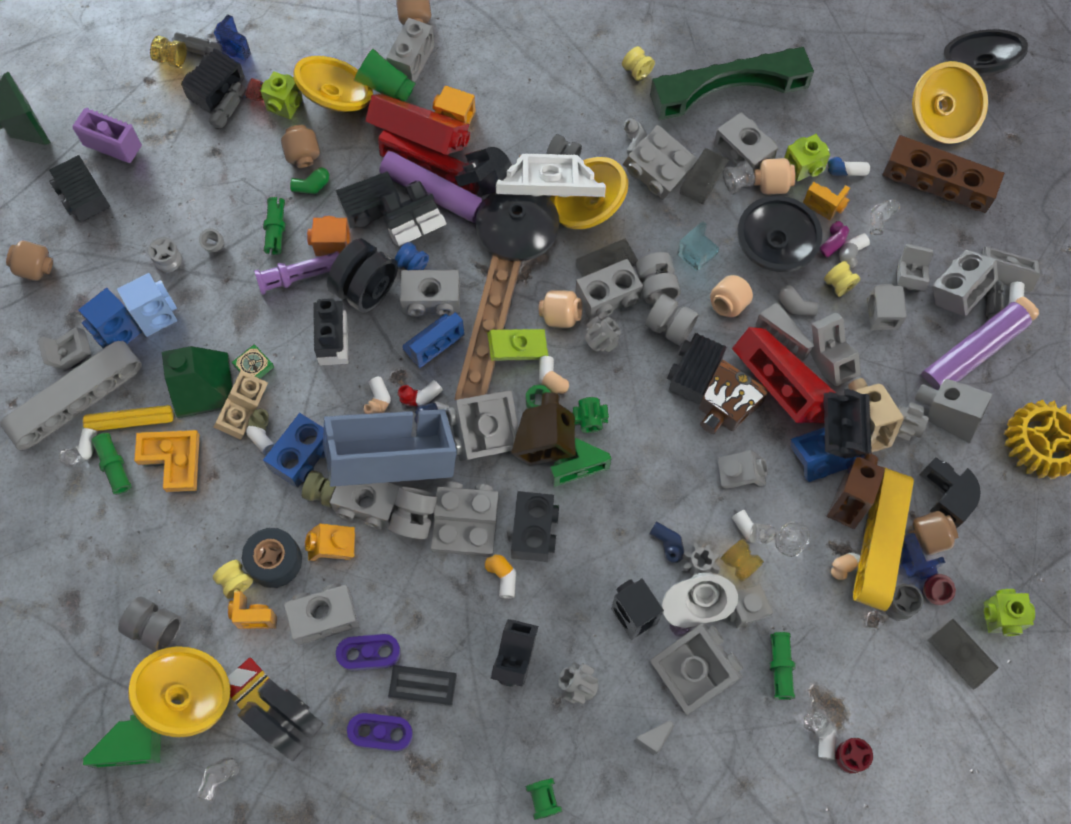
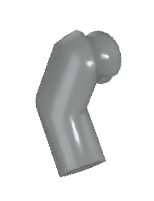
M634 118L626 120L623 125L627 136L631 140L627 150L628 155L647 137V133L641 123L637 122Z
M786 285L781 288L779 299L790 314L817 315L818 302L803 301L792 286Z

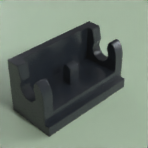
M844 389V395H838L834 392L824 393L825 452L844 459L871 454L869 395L850 389Z

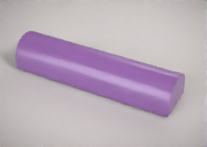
M392 151L386 153L380 165V173L388 171L391 180L402 186L419 180L426 191L433 194L436 204L475 223L482 198Z
M1011 302L922 371V377L936 390H939L944 379L959 382L1032 324L1030 314L1019 303Z

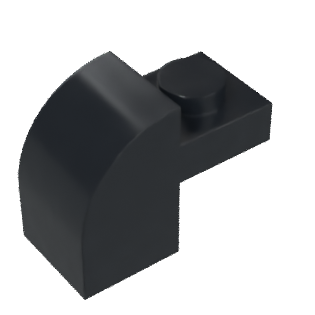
M488 147L465 154L468 162L462 166L463 170L454 177L459 187L477 182L482 194L486 195L496 192L497 181H503L507 177V170L512 164L508 156L501 149Z
M937 457L919 474L943 493L941 498L930 509V512L940 511L945 516L950 515L957 529L966 521L979 503L981 491L976 476L969 468L958 475L949 463L941 461Z
M512 619L507 620L490 679L497 680L500 684L509 687L516 685L522 687L525 684L539 626Z

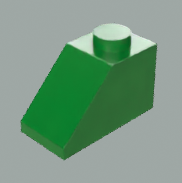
M130 715V720L119 721L83 758V765L91 768L160 763L161 734L144 726L135 715Z

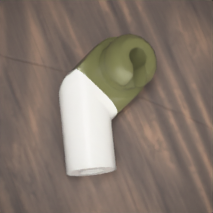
M259 408L251 414L246 433L263 454H266L272 449L274 443L266 435L269 414L265 409Z

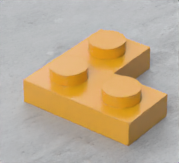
M197 430L136 433L134 461L138 465L164 464L163 489L166 492L197 491L200 434Z

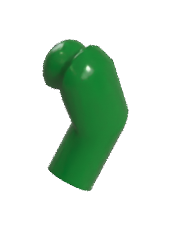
M320 167L314 170L306 179L292 178L290 190L291 192L316 194L328 183L330 174L327 169Z

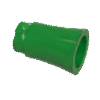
M374 48L368 53L354 78L355 82L363 84L380 94L404 102L408 100L416 85L414 81L407 79L408 76L385 60Z

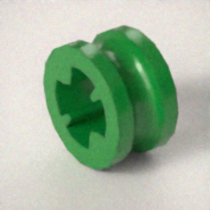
M533 385L530 387L525 396L526 407L529 409L540 406L536 405L533 399H535L537 394L543 395L546 392H550V390L544 385Z

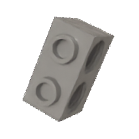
M408 18L386 57L390 64L408 76L407 79L414 82L417 80L435 47L433 27Z
M966 249L958 259L953 260L947 271L935 280L932 288L935 305L966 317L998 281L996 259Z
M625 259L577 279L575 294L578 298H581L583 308L589 320H593L596 316L605 318L612 314L614 310L623 306L628 308L635 305L641 299L643 285L629 260ZM624 284L629 288L621 289L617 285ZM600 295L603 297V299L596 300L593 299L591 296Z

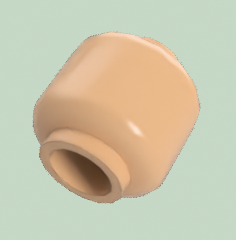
M786 158L765 159L760 163V169L754 170L755 186H760L761 192L765 195L786 194L789 192L790 187L795 185V167L790 165Z
M736 275L726 276L713 288L710 294L714 311L721 316L731 318L738 316L752 302L753 298L749 283Z
M552 290L547 292L544 300L539 302V315L544 318L545 323L549 327L570 328L577 321L581 320L583 311L582 300L577 298L573 291Z

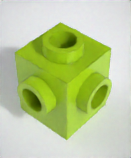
M273 71L269 79L265 80L262 84L261 94L267 111L291 119L303 100L302 93L295 84L294 78L291 75H283Z
M814 134L807 138L801 137L789 145L784 158L789 161L790 165H794L795 180L798 182L809 176L815 177L821 174L826 169V164L831 154L826 143L822 142L817 134Z
M1001 589L996 591V595L983 602L984 618L987 623L988 633H1003V636L1006 637L1019 636L1023 634V630L1034 625L1035 608L1030 603L1028 593H1016L1015 589Z

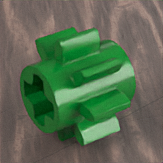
M586 397L580 399L578 406L573 407L572 413L575 417V425H580L582 432L594 433L601 431L603 423H608V405H601L599 398Z

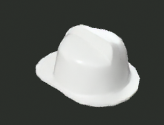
M699 573L688 580L673 585L666 592L662 601L663 613L672 625L681 628L719 621L727 618L734 612L738 604V593L735 585L727 578L711 573Z

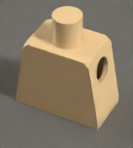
M863 378L852 381L848 385L850 390L869 395L872 452L892 447L904 420L902 413L882 384L868 386Z

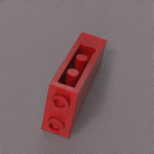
M384 94L371 96L365 122L445 155L461 151L463 147L468 145L470 140L469 123Z
M749 327L731 349L796 423H824V393L836 392L766 329Z

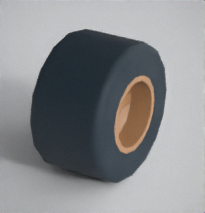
M265 528L255 532L248 538L242 550L241 559L244 569L256 583L267 588H278L287 585L297 576L301 569L302 554L298 544L288 532L279 528Z

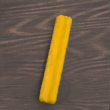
M170 405L86 414L83 416V427L99 431L169 423L173 421L174 413Z

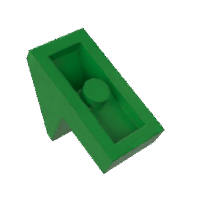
M575 438L574 459H560L554 463V466L550 467V479L553 487L610 469L612 460L610 453Z

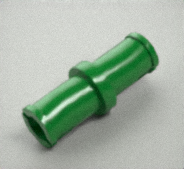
M277 197L267 199V217L263 222V229L265 230L263 251L266 254L270 253V249H272L271 255L282 253V232L286 229V223L283 221L285 200L282 198L279 199V204H277Z
M102 433L93 437L91 442L100 460L98 466L102 472H105L113 494L117 495L127 492L132 488V485L123 468L124 459L121 455H118L110 433Z
M775 632L770 634L773 661L769 663L770 670L773 671L774 699L792 700L795 699L793 670L796 669V664L792 661L791 634L788 632Z

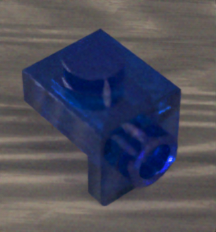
M227 14L214 30L216 41L222 44V49L226 54L246 61L251 55L247 39L238 33L233 16Z
M915 533L904 535L900 565H903L908 578L919 575L920 579H926L931 575L938 574L937 569L946 563L944 557L926 561Z

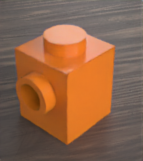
M333 216L313 218L312 228H308L307 241L308 245H312L315 256H324L336 251L340 254L350 243L351 232L347 218H336Z

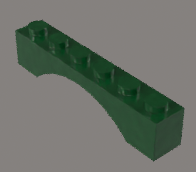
M804 47L788 48L780 52L765 53L757 57L737 59L733 62L719 65L713 64L705 68L689 69L681 73L653 78L650 97L658 119L664 120L685 115L691 106L701 98L727 87L759 86L781 93L807 89L810 86L814 70Z

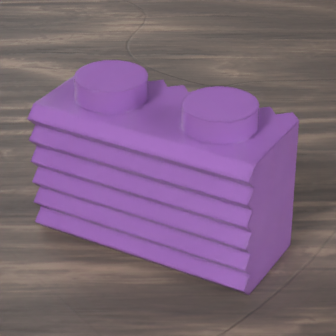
M88 107L83 109L73 124L72 129L83 146L127 163L132 162L142 146L132 124L123 123L122 120L118 121L117 118L113 119L112 116L108 117V115H103V113L99 114L98 111L94 112L93 109L89 110Z

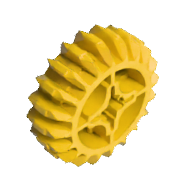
M1043 399L1035 404L1030 402L1023 408H1019L1014 413V416L1008 420V428L1005 430L1004 435L1009 439L1005 441L1004 446L1013 449L1009 453V457H1017L1019 459L1016 467L1024 464L1027 467L1026 474L1036 471L1038 479L1044 478L1047 475L1051 480L1056 479L1058 476L1065 477L1071 473V414L1066 412L1067 405L1057 408L1055 400L1046 404ZM1033 421H1040V422H1041V426H1040V427H1037V426H1035L1034 428H1029V427H1027L1029 422H1033ZM1054 452H1066L1064 458H1052Z

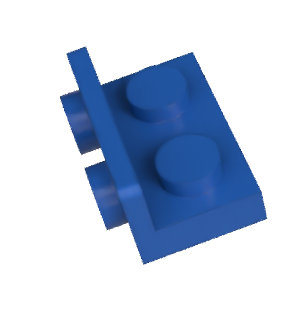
M456 312L451 316L444 314L403 344L402 348L420 369L465 335L463 320Z
M825 427L790 439L791 449L804 466V478L807 482L825 478L828 475L848 469L856 458L844 459L825 452Z

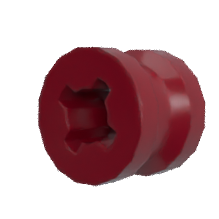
M850 738L840 743L835 749V762L843 772L856 774L868 769L872 764L873 750L863 739Z

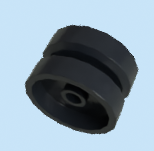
M362 238L355 239L341 251L334 261L327 278L328 291L343 300L347 299L348 304L362 313L369 312L384 299L392 287L398 271L397 260L382 251L378 252L377 247Z
M268 678L258 689V695L270 706L269 710L266 711L257 703L248 701L237 716L276 750L291 761H294L304 749V745L291 731L297 728L305 736L314 737L324 723L309 712L310 707L290 690L286 689L284 691Z

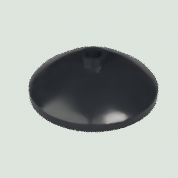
M986 29L973 31L951 40L944 49L945 62L956 61L964 63L973 68L980 76L995 75L1014 67L1023 60L1028 52V42L1022 35L1008 30Z
M494 192L486 197L479 206L475 220L476 232L481 244L491 254L508 261H527L542 255L553 245L559 231V215L555 205L546 195L536 197L532 195L496 194ZM518 211L521 212V214L515 215L513 214V212Z
M768 196L756 200L744 210L738 223L737 238L744 254L756 265L770 271L790 272L806 266L815 258L822 243V227L815 213L804 203L786 196ZM772 241H776L780 245H775L772 243Z

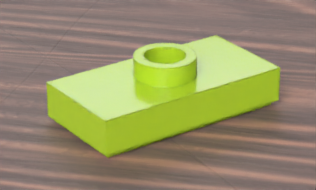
M545 329L490 330L487 333L491 361L539 360L542 356H548Z

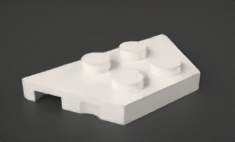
M522 154L517 159V163L507 170V177L503 181L498 180L496 184V194L532 195L536 197L542 195L605 197L606 185L603 182L597 183L594 180V172L584 165V161L578 155Z

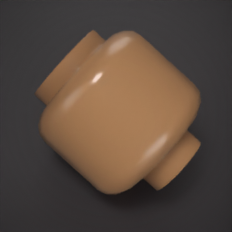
M396 0L398 19L402 25H405L408 18L423 23L430 21L432 16L430 0Z
M295 125L285 130V134L281 138V145L286 161L297 165L298 168L312 166L314 164L313 161L320 154L314 131L306 128L305 125Z
M22 240L16 245L12 244L7 253L6 266L10 267V271L15 276L38 281L43 277L44 273L50 274L53 258L49 257V251L46 246Z
M940 511L915 518L912 523L913 530L908 532L914 549L921 548L926 555H933L953 548L955 539L959 538L951 516H945Z

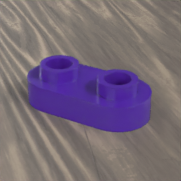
M389 634L353 636L343 639L338 644L335 655L338 663L349 671L389 668L397 663L401 655V648L398 641ZM384 647L391 649L390 655L387 657L379 655L380 650ZM351 650L359 652L355 660L348 659V653Z
M360 713L349 721L347 735L349 740L360 748L399 752L405 750L411 744L413 729L409 722L401 717ZM365 725L370 726V734L367 737H361L359 734L360 728ZM396 729H400L403 732V736L399 741H394L391 738L392 732Z

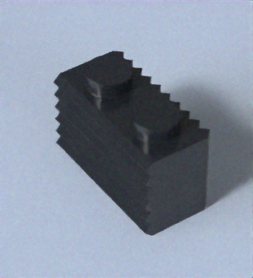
M214 48L213 52L202 58L201 63H199V66H196L195 70L185 75L181 86L189 100L211 113L226 93L229 94L228 89L231 85L240 82L245 76L239 62Z
M80 155L49 169L54 178L49 182L58 196L61 194L65 196V199L61 200L70 216L75 213L78 219L84 222L85 219L99 214L105 208L109 209L110 204Z
M388 171L337 189L336 194L350 228H354L355 226H367L376 218L383 217L381 212L385 210L381 196L392 191L397 192Z
M698 333L694 334L691 341L685 340L679 352V356L683 358L679 365L675 363L672 365L667 379L671 381L669 390L700 404L723 359L727 347Z

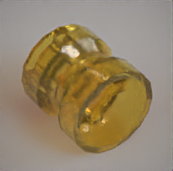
M155 36L150 46L152 61L158 63L168 62L172 67H182L187 55L186 44L178 40L169 41L164 36Z
M744 539L739 540L720 558L726 566L736 568L735 576L741 582L751 576L764 563L759 555H751L750 545Z

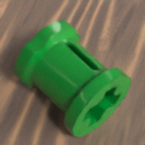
M553 778L525 786L526 791L531 794L535 808L534 820L563 812L562 807L557 805L552 787L555 784Z

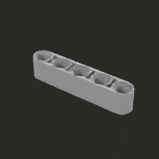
M116 341L3 418L0 425L17 449H28L137 374L142 367V363L124 341Z

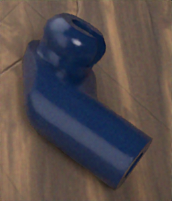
M656 521L649 534L663 542L667 561L671 563L680 562L685 552L681 535Z

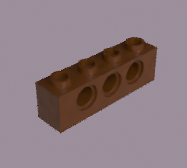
M899 135L882 175L893 181L916 187L920 191L935 194L947 201H954L972 210L986 213L997 197L1005 173Z

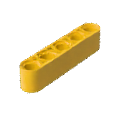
M883 467L885 472L874 504L868 512L853 590V600L885 612L890 607L895 593L914 479L911 476Z

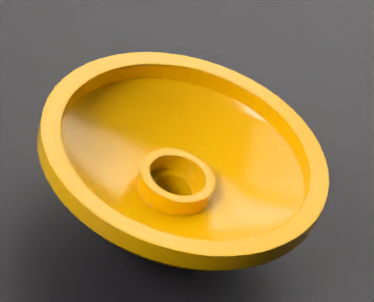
M309 56L301 59L295 65L293 72L295 84L305 97L323 108L338 112L360 110L370 103L371 96L373 95V89L354 81L358 69L344 61L327 56Z
M956 61L943 62L929 68L920 77L913 92L912 110L915 121L928 138L938 143L955 144L972 137L982 126L988 110L987 89L980 75L970 66ZM939 101L942 103V109L939 108Z
M593 157L583 160L584 165L594 172V180L597 183L603 182L606 185L605 197H560L551 195L550 200L557 209L560 224L570 229L591 228L609 219L619 209L628 191V177L623 167L617 161L607 157Z
M182 646L164 648L144 658L135 668L128 688L129 704L136 718L150 730L170 737H188L208 730L223 716L230 698L229 679L221 664L201 650ZM179 700L182 704H174L171 701Z

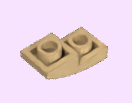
M241 370L213 428L241 440L247 429L249 418L254 410H256L268 382Z

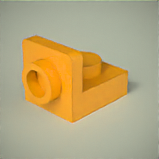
M813 182L806 193L803 203L811 210L831 220L836 212L841 214L848 205L850 199L846 197L850 188L845 185L837 196L827 187Z
M234 591V600H230L228 604V617L238 629L277 628V615L272 609H268L267 605L253 604L247 609V597L242 591Z

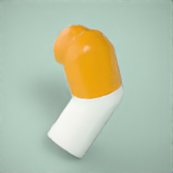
M495 554L488 557L485 561V569L487 572L495 573L500 578L499 597L505 599L514 598L515 569L502 555Z

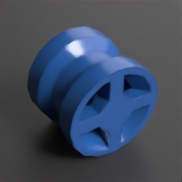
M407 242L399 249L394 259L397 260L398 268L424 270L429 261V255L424 251L419 252L413 243Z

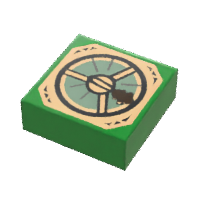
M255 344L232 361L233 366L239 372L242 370L259 379L274 368L273 363Z

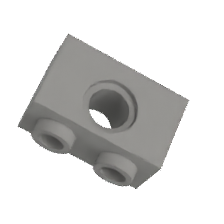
M742 112L717 129L713 144L750 180L754 177V170L760 169V163L765 159H775L778 150L774 140L766 136L757 127L752 119H748Z
M401 270L400 302L403 314L411 316H422L424 314L443 316L448 314L450 316L455 312L460 313L459 270ZM429 292L436 293L433 297L425 296Z
M387 482L336 486L330 504L338 517L348 521H353V518L365 521V525L381 530L382 527H389L392 512L398 510L395 500L399 486ZM365 497L374 499L372 504L367 507L359 506L360 500Z
M331 584L322 589L323 592L313 595L301 593L293 596L292 601L284 603L292 639L298 646L359 628L351 592L347 585ZM328 606L329 612L326 617L322 619L314 618L315 610L318 607Z

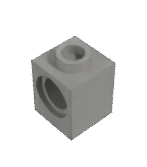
M891 284L874 286L867 298L870 330H899L907 318L903 286H893Z

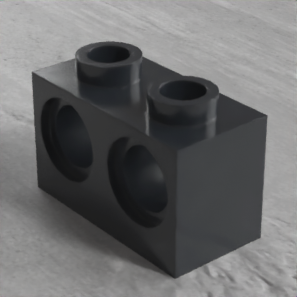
M517 491L511 559L548 562V554L555 553L556 535L551 534L552 523L558 524L559 505H554L553 494ZM534 507H540L546 513L542 517L536 518L531 516L529 511ZM536 536L543 543L534 548L528 546L526 540L529 537Z
M643 578L635 583L630 579L616 589L618 593L614 596L611 610L631 640L658 624L664 610Z

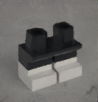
M419 180L404 186L410 199L401 203L396 191L381 196L385 210L381 213L393 244L397 246L422 236L421 233L425 235L447 224L434 202L433 194L428 193Z
M333 298L318 299L317 302H313L314 352L320 366L348 364L347 312L343 310V301H335Z

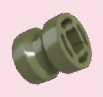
M312 470L304 482L302 498L308 501L317 500L321 502L322 506L332 508L330 500L336 486L330 487L328 478L324 477L321 472Z

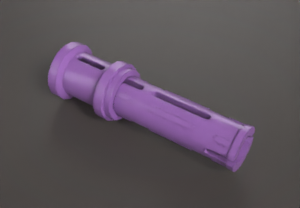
M338 251L288 266L285 263H279L277 267L261 272L258 269L254 270L261 295L266 294L267 290L282 286L289 288L291 282L330 272L334 261L339 255Z

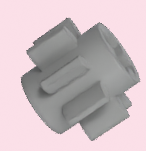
M596 316L586 324L588 329L586 330L585 339L593 350H601L603 352L606 349V351L610 352L619 345L617 340L620 338L621 331L617 323L610 317L600 319Z
M910 402L907 408L899 406L898 409L902 413L904 420L898 431V437L907 441L910 440L911 436L921 437L929 421V417L923 415L925 407Z
M694 543L692 546L693 554L684 552L682 556L684 560L689 561L683 566L682 571H689L693 576L709 572L718 574L720 567L714 563L719 559L720 554H713L710 550L711 544L699 548L698 544ZM699 558L705 560L703 568L697 566Z
M573 662L572 666L564 668L558 680L559 688L565 690L562 698L582 705L585 703V700L592 699L598 690V679L592 676L595 669L584 663L579 665Z

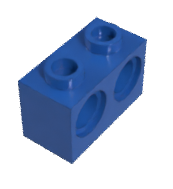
M107 287L78 309L85 318L81 322L82 325L103 349L116 341H124L128 344L143 332L127 308Z
M299 412L263 459L267 468L298 488L302 482H305L308 474L314 470V466L319 459L325 458L323 427ZM307 437H317L312 444H303ZM293 459L299 460L295 467L285 468L288 461Z

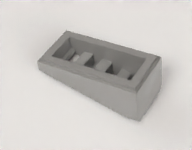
M775 303L759 314L755 324L758 328L766 329L802 361L808 357L813 344L780 304Z

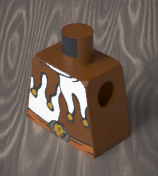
M722 359L699 406V409L706 414L700 426L710 434H715L721 425L730 431H734L764 403L769 391Z

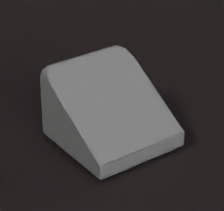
M668 721L636 737L634 742L652 755L657 754L672 731L674 723Z

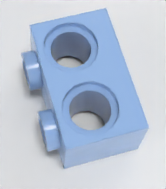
M150 273L117 288L128 311L146 337L177 322L172 312L177 309L161 280L155 282Z

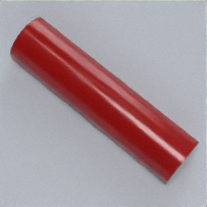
M383 130L379 135L380 156L384 157L388 151H392L458 186L454 176L463 170L462 166L465 162L387 130ZM477 182L460 186L475 195L479 190Z

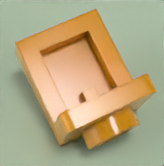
M322 523L315 526L307 533L305 538V550L308 551V560L315 561L320 557L344 560L354 558L355 527Z

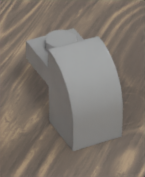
M834 313L812 323L813 340L810 342L813 344L810 353L822 375L836 387L861 376L859 352L845 341L843 317L838 313Z

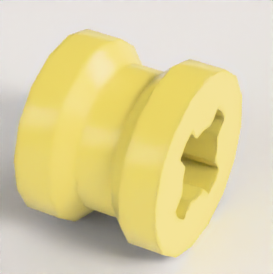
M639 46L631 49L622 61V67L626 71H631L632 77L636 81L647 77L655 65L654 59L650 56L646 57L644 50Z
M846 261L836 265L824 277V281L835 288V293L838 297L848 293L861 280L858 274L850 271V265Z
M238 559L229 561L221 566L212 578L217 585H221L224 588L223 594L227 599L234 598V591H242L243 593L253 583L252 577L242 571L243 565Z

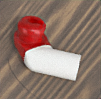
M433 380L422 390H415L409 387V385H403L398 389L397 393L399 401L405 406L419 407L431 402L443 389Z

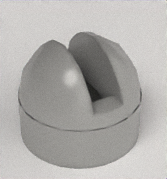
M208 228L200 234L199 243L208 252H218L223 247L224 239L217 230ZM211 239L213 241H216L217 243L216 245L207 243V240Z

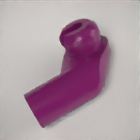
M836 221L830 226V233L833 236L824 242L819 249L826 258L831 256L845 243L850 231L847 225L844 226L841 221Z

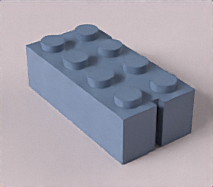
M445 409L418 411L416 437H411L413 411L325 416L323 446L330 487L452 478L457 450Z

